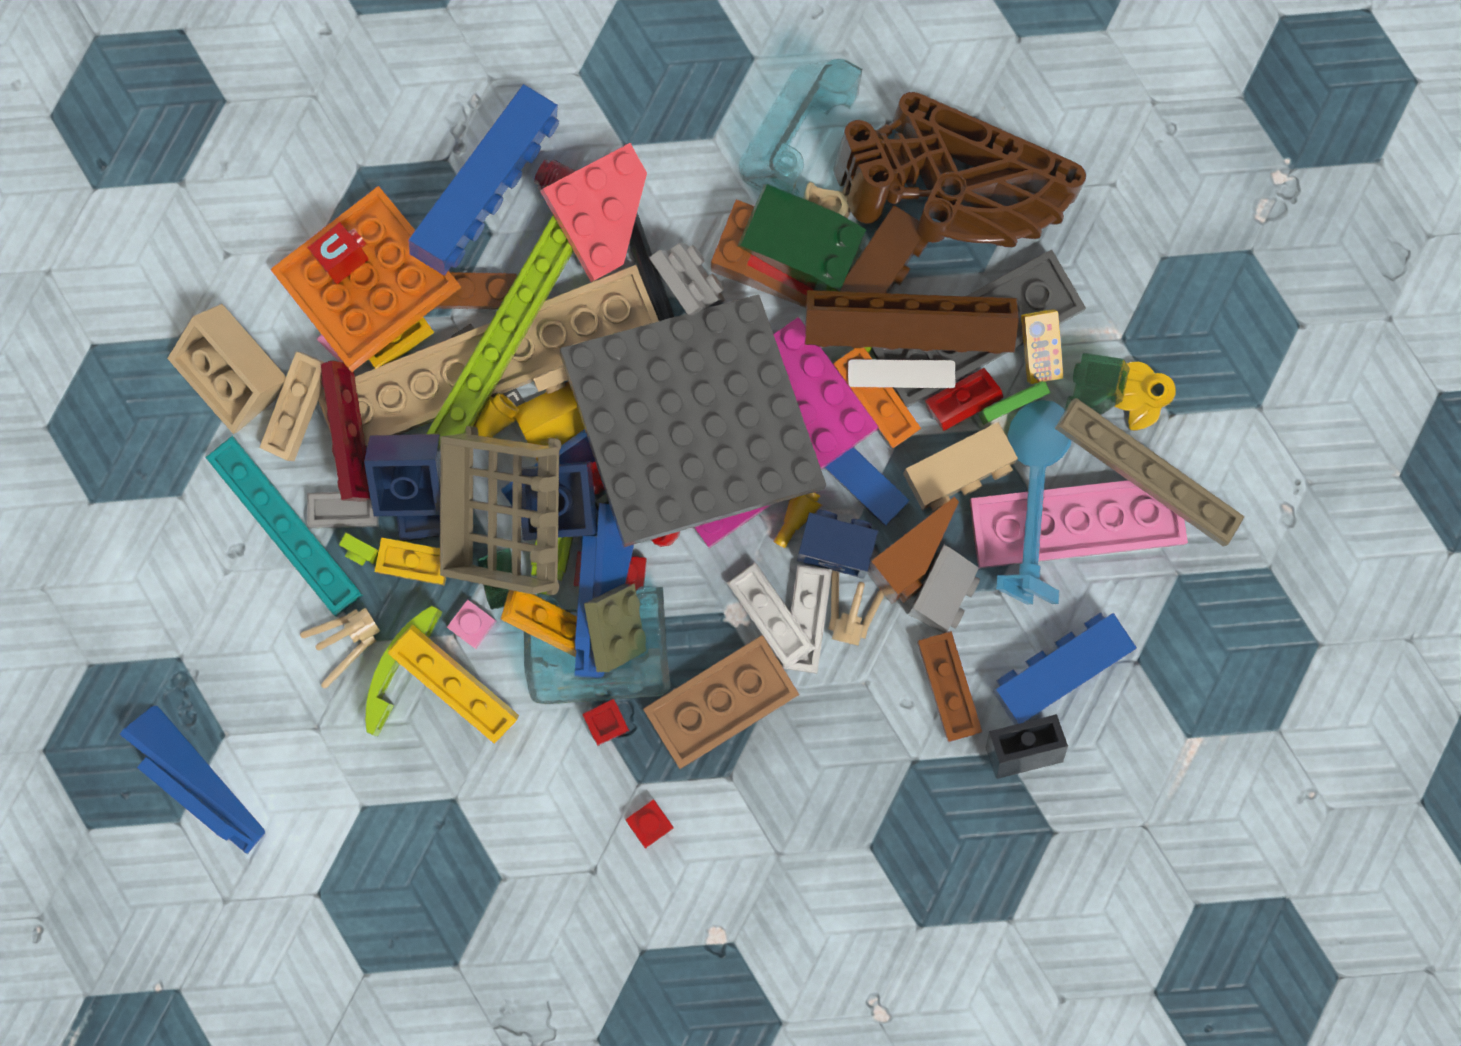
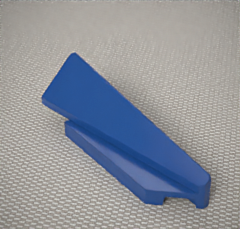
M599 503L597 537L583 536L575 640V677L601 678L604 676L605 672L596 671L584 603L625 584L634 545L623 547L610 505Z
M152 706L122 730L120 735L147 756L137 767L141 772L216 835L226 841L229 839L244 853H250L264 836L265 829L158 706Z

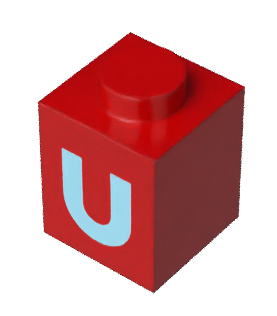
M341 222L307 247L336 284L340 283L369 260L362 249L367 245L354 228L348 232Z

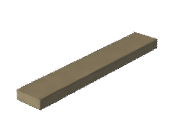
M1075 398L1070 402L1055 427L1057 431L1223 547L1229 545L1245 516L1079 399Z

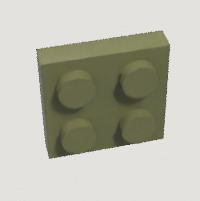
M622 584L584 603L597 672H610L646 652V636L642 629L639 612L640 602L636 595L635 584Z

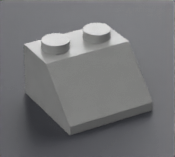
M944 545L938 552L908 615L943 633H946L950 626L956 629L965 612L964 609L960 608L965 595L972 597L980 582V579L975 577L979 568L953 549Z

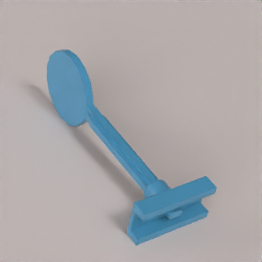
M1046 400L1029 403L1019 410L1011 421L1008 431V441L1018 457L1017 460L1030 467L1023 561L1019 565V575H997L996 589L1026 605H1033L1034 595L1051 604H1059L1060 590L1040 580L1041 566L1038 565L1046 467L1053 465L1063 458L1070 448L1072 440L1055 429L1065 409L1053 401Z

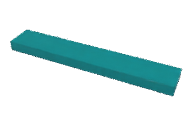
M231 436L205 457L335 617L363 596L357 586L235 437Z

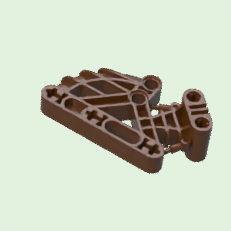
M917 92L903 94L899 100L893 122L889 125L884 124L877 130H874L871 124L863 120L849 122L845 127L833 167L839 186H844L843 195H848V206L853 216L860 222L873 223L877 221L881 216L886 199L892 204H897L901 199L929 197L917 226L918 234L925 241L935 243L947 237L958 241L991 243L1010 248L1017 245V239H1039L1042 234L1041 229L1049 224H1061L1064 219L1063 212L1077 199L1086 181V172L1078 163ZM895 129L898 133H895L894 139H888L887 137ZM952 158L973 166V168L958 172ZM919 175H921L927 190H919V187H914Z

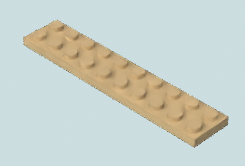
M636 265L546 300L490 397H495L498 393L503 394L534 381L533 377L563 365L560 348L658 322L659 320ZM490 323L380 366L377 369L355 376L366 448L370 435H400L434 421ZM322 389L318 401L330 430V424L327 419L325 391Z

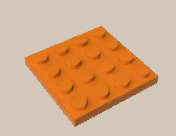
M379 186L270 269L351 372L461 288L449 271L444 276L409 254L408 240L415 232V229ZM341 222L348 232L354 228L367 245L362 249L369 260L340 283L336 284L307 247Z

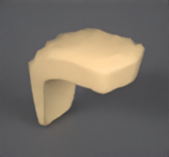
M812 182L807 184L803 199L837 212L846 218L849 217L851 212L847 203L848 195L844 196L843 191L818 188Z

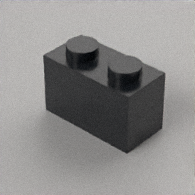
M1055 714L989 731L985 748L995 777L999 779L1064 762L1068 744L1058 716Z

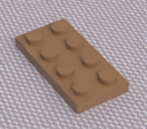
M761 635L643 710L679 769H682L800 694L767 641Z

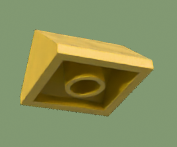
M569 381L565 383L566 386L549 394L546 392L517 406L519 412L515 415V418L528 443L547 446L549 438H556L563 445L585 429Z

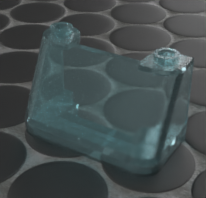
M841 58L804 64L797 67L791 73L740 159L739 175L742 180L760 192L764 184H769L799 196L800 191L796 188V182L802 174L804 160L801 153L790 146L791 142L812 107L826 115L836 106L844 105L851 109L859 95L863 69Z
M643 586L636 590V595L640 602L639 612L642 629L646 636V652L610 672H605L601 678L575 677L576 657L524 632V672L530 698L540 704H561L652 697L667 693L671 685L663 587ZM544 594L536 595L560 608L559 602L551 596ZM565 609V611L577 616L578 609Z

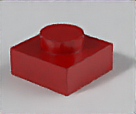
M615 699L582 714L597 746L630 731Z
M654 799L625 819L645 849L674 829V826Z

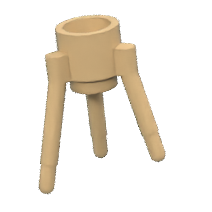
M832 570L831 619L828 629L833 630V640L859 646L860 639H866L868 627L885 595L879 589L861 624L862 618L858 617L857 614L865 584L859 582L850 613H842L839 619V572Z
M366 608L359 612L355 609L346 616L318 625L300 634L301 638H307L341 625L344 626V629L318 643L315 646L316 650H322L348 635L354 643L359 640L362 641L322 682V688H327L368 646L377 642L373 635L380 632V629Z

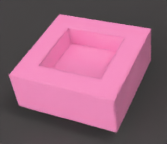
M467 600L447 628L477 649L497 621Z

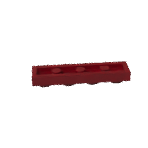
M328 361L320 365L322 386L325 391L327 404V419L330 424L333 443L332 452L335 457L338 476L337 485L341 500L368 501L371 498L364 462L366 445L354 371L351 372L344 362Z

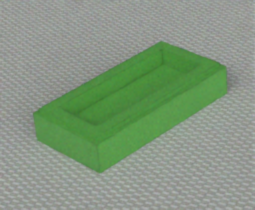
M1042 381L981 410L978 416L982 424L985 425L1051 392L1046 382Z

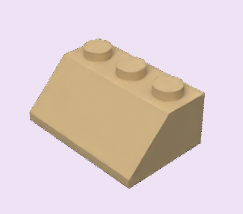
M223 304L193 316L167 358L233 434L239 432L276 400L286 379L283 372Z

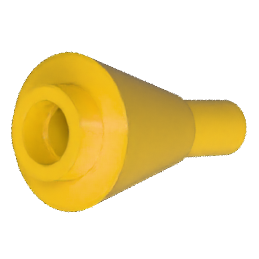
M813 492L789 500L783 520L785 523L774 539V543L786 548L795 531L799 530L807 522L809 513L815 514L823 506L817 502L820 498L819 494Z

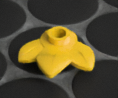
M1143 362L1126 363L1122 365V373L1125 380L1112 387L1106 400L1118 409L1129 411L1128 423L1130 430H1142L1157 422L1161 408L1169 405L1175 398L1176 386L1169 376L1162 373H1154ZM1156 384L1164 386V392L1160 396L1152 394V388Z

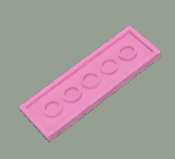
M1129 480L1044 490L1038 562L1179 546L1188 543L1185 520ZM1028 492L970 499L978 568L1022 564Z

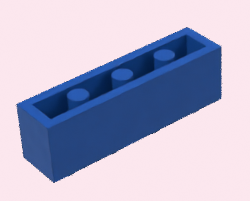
M1100 612L1083 623L1087 630L1078 636H1075L1071 631L1054 642L1058 647L1055 651L1046 656L1042 650L1025 661L1028 668L1018 675L1013 669L996 680L999 687L992 692L1014 725L1030 719L1137 649L1114 613L1104 617Z

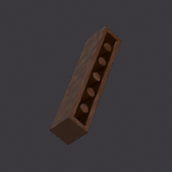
M807 290L805 345H816L818 347L850 346L852 348L878 347L889 350L904 348L920 349L922 351L954 350L956 352L982 351L994 354L1003 352L1014 353L1019 320L1017 298Z

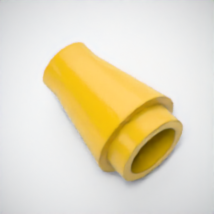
M498 393L494 398L489 397L474 424V427L478 429V436L492 438L516 420L515 415L519 412L517 406L501 393Z

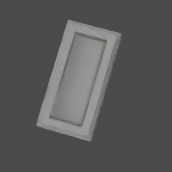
M340 492L307 493V527L309 529L379 527V516H373L371 500L364 502L341 500Z

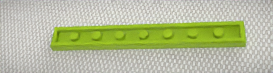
M554 215L549 220L426 434H440L441 439V436L466 433V426H474L574 252Z

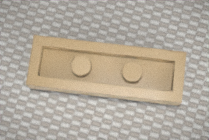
M296 351L259 448L287 461H295L323 388L320 364L325 362L303 352Z

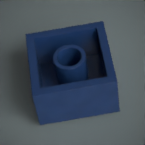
M440 434L370 435L364 462L373 516L440 515Z
M592 461L559 464L558 538L594 535L598 531ZM538 466L522 467V475L537 477ZM522 483L521 509L537 511L538 492L533 491L531 485ZM521 517L523 541L537 540V527L531 525V518Z
M817 510L816 514L809 513L797 562L831 569L842 574L864 579L868 572L878 530L871 529V523L859 519H851V523L837 520V514L825 510Z

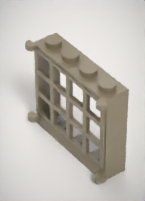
M466 426V433L441 436L440 576L528 594L547 591V594L555 595L558 592L559 451L561 449V441L559 439L549 438L547 446L478 436V429L474 426ZM473 448L489 451L488 470L473 467ZM497 452L513 454V474L497 471ZM522 456L538 457L537 477L522 475ZM473 475L488 478V503L473 500ZM497 479L513 482V507L497 504ZM522 483L531 485L532 490L538 492L537 511L521 509ZM473 508L488 511V536L473 533ZM497 513L512 515V540L497 537ZM521 517L531 518V525L537 527V545L521 542ZM473 541L488 544V568L478 567L473 564ZM497 546L512 548V573L496 570ZM521 550L531 552V561L537 563V578L521 575Z

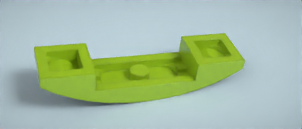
M431 606L414 617L394 637L381 657L374 672L367 696L365 715L367 733L379 736L394 707L393 704L382 699L400 665L387 654L389 649L412 624L430 638L443 613L439 609Z

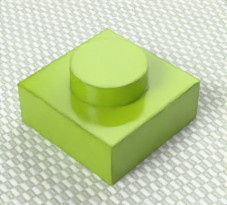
M345 533L339 544L348 550L345 557L361 566L364 565L365 561L375 565L379 551Z

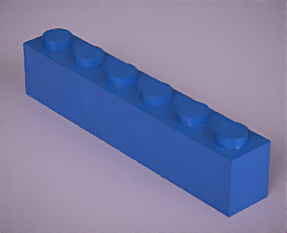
M524 84L521 86L409 238V254L444 276L451 266L456 268L465 255L464 248L470 240L476 241L485 226L484 220L489 214L494 215L499 210L504 199L502 197L508 187L513 189L522 176L521 169L527 162L532 163L536 159L541 149L540 143L545 136L550 138L559 125V120L557 119L558 104Z

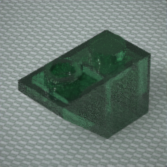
M1083 353L1081 363H1076L1074 367L1073 382L1076 383L1073 396H1069L1067 399L1065 410L1075 398L1100 415L1122 402L1130 370L1125 360Z

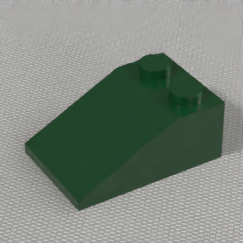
M764 184L737 246L815 291L840 292L866 229L837 212L772 185Z

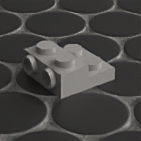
M678 243L669 251L659 250L649 257L688 315L693 316L702 309L717 306L725 301L720 293L724 290L722 284L713 273L708 275L701 264L705 261L694 245L689 247L687 244Z

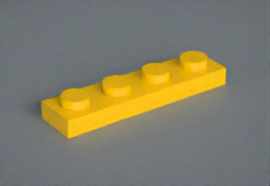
M413 624L389 649L387 654L494 744L518 720L519 714Z

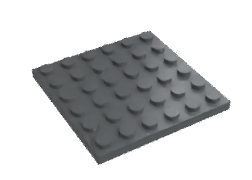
M759 294L702 309L693 316L684 314L560 348L561 359L623 547L825 489L826 482Z

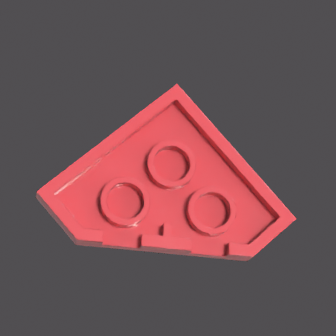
M631 143L540 191L591 283L621 267L625 261L647 172Z

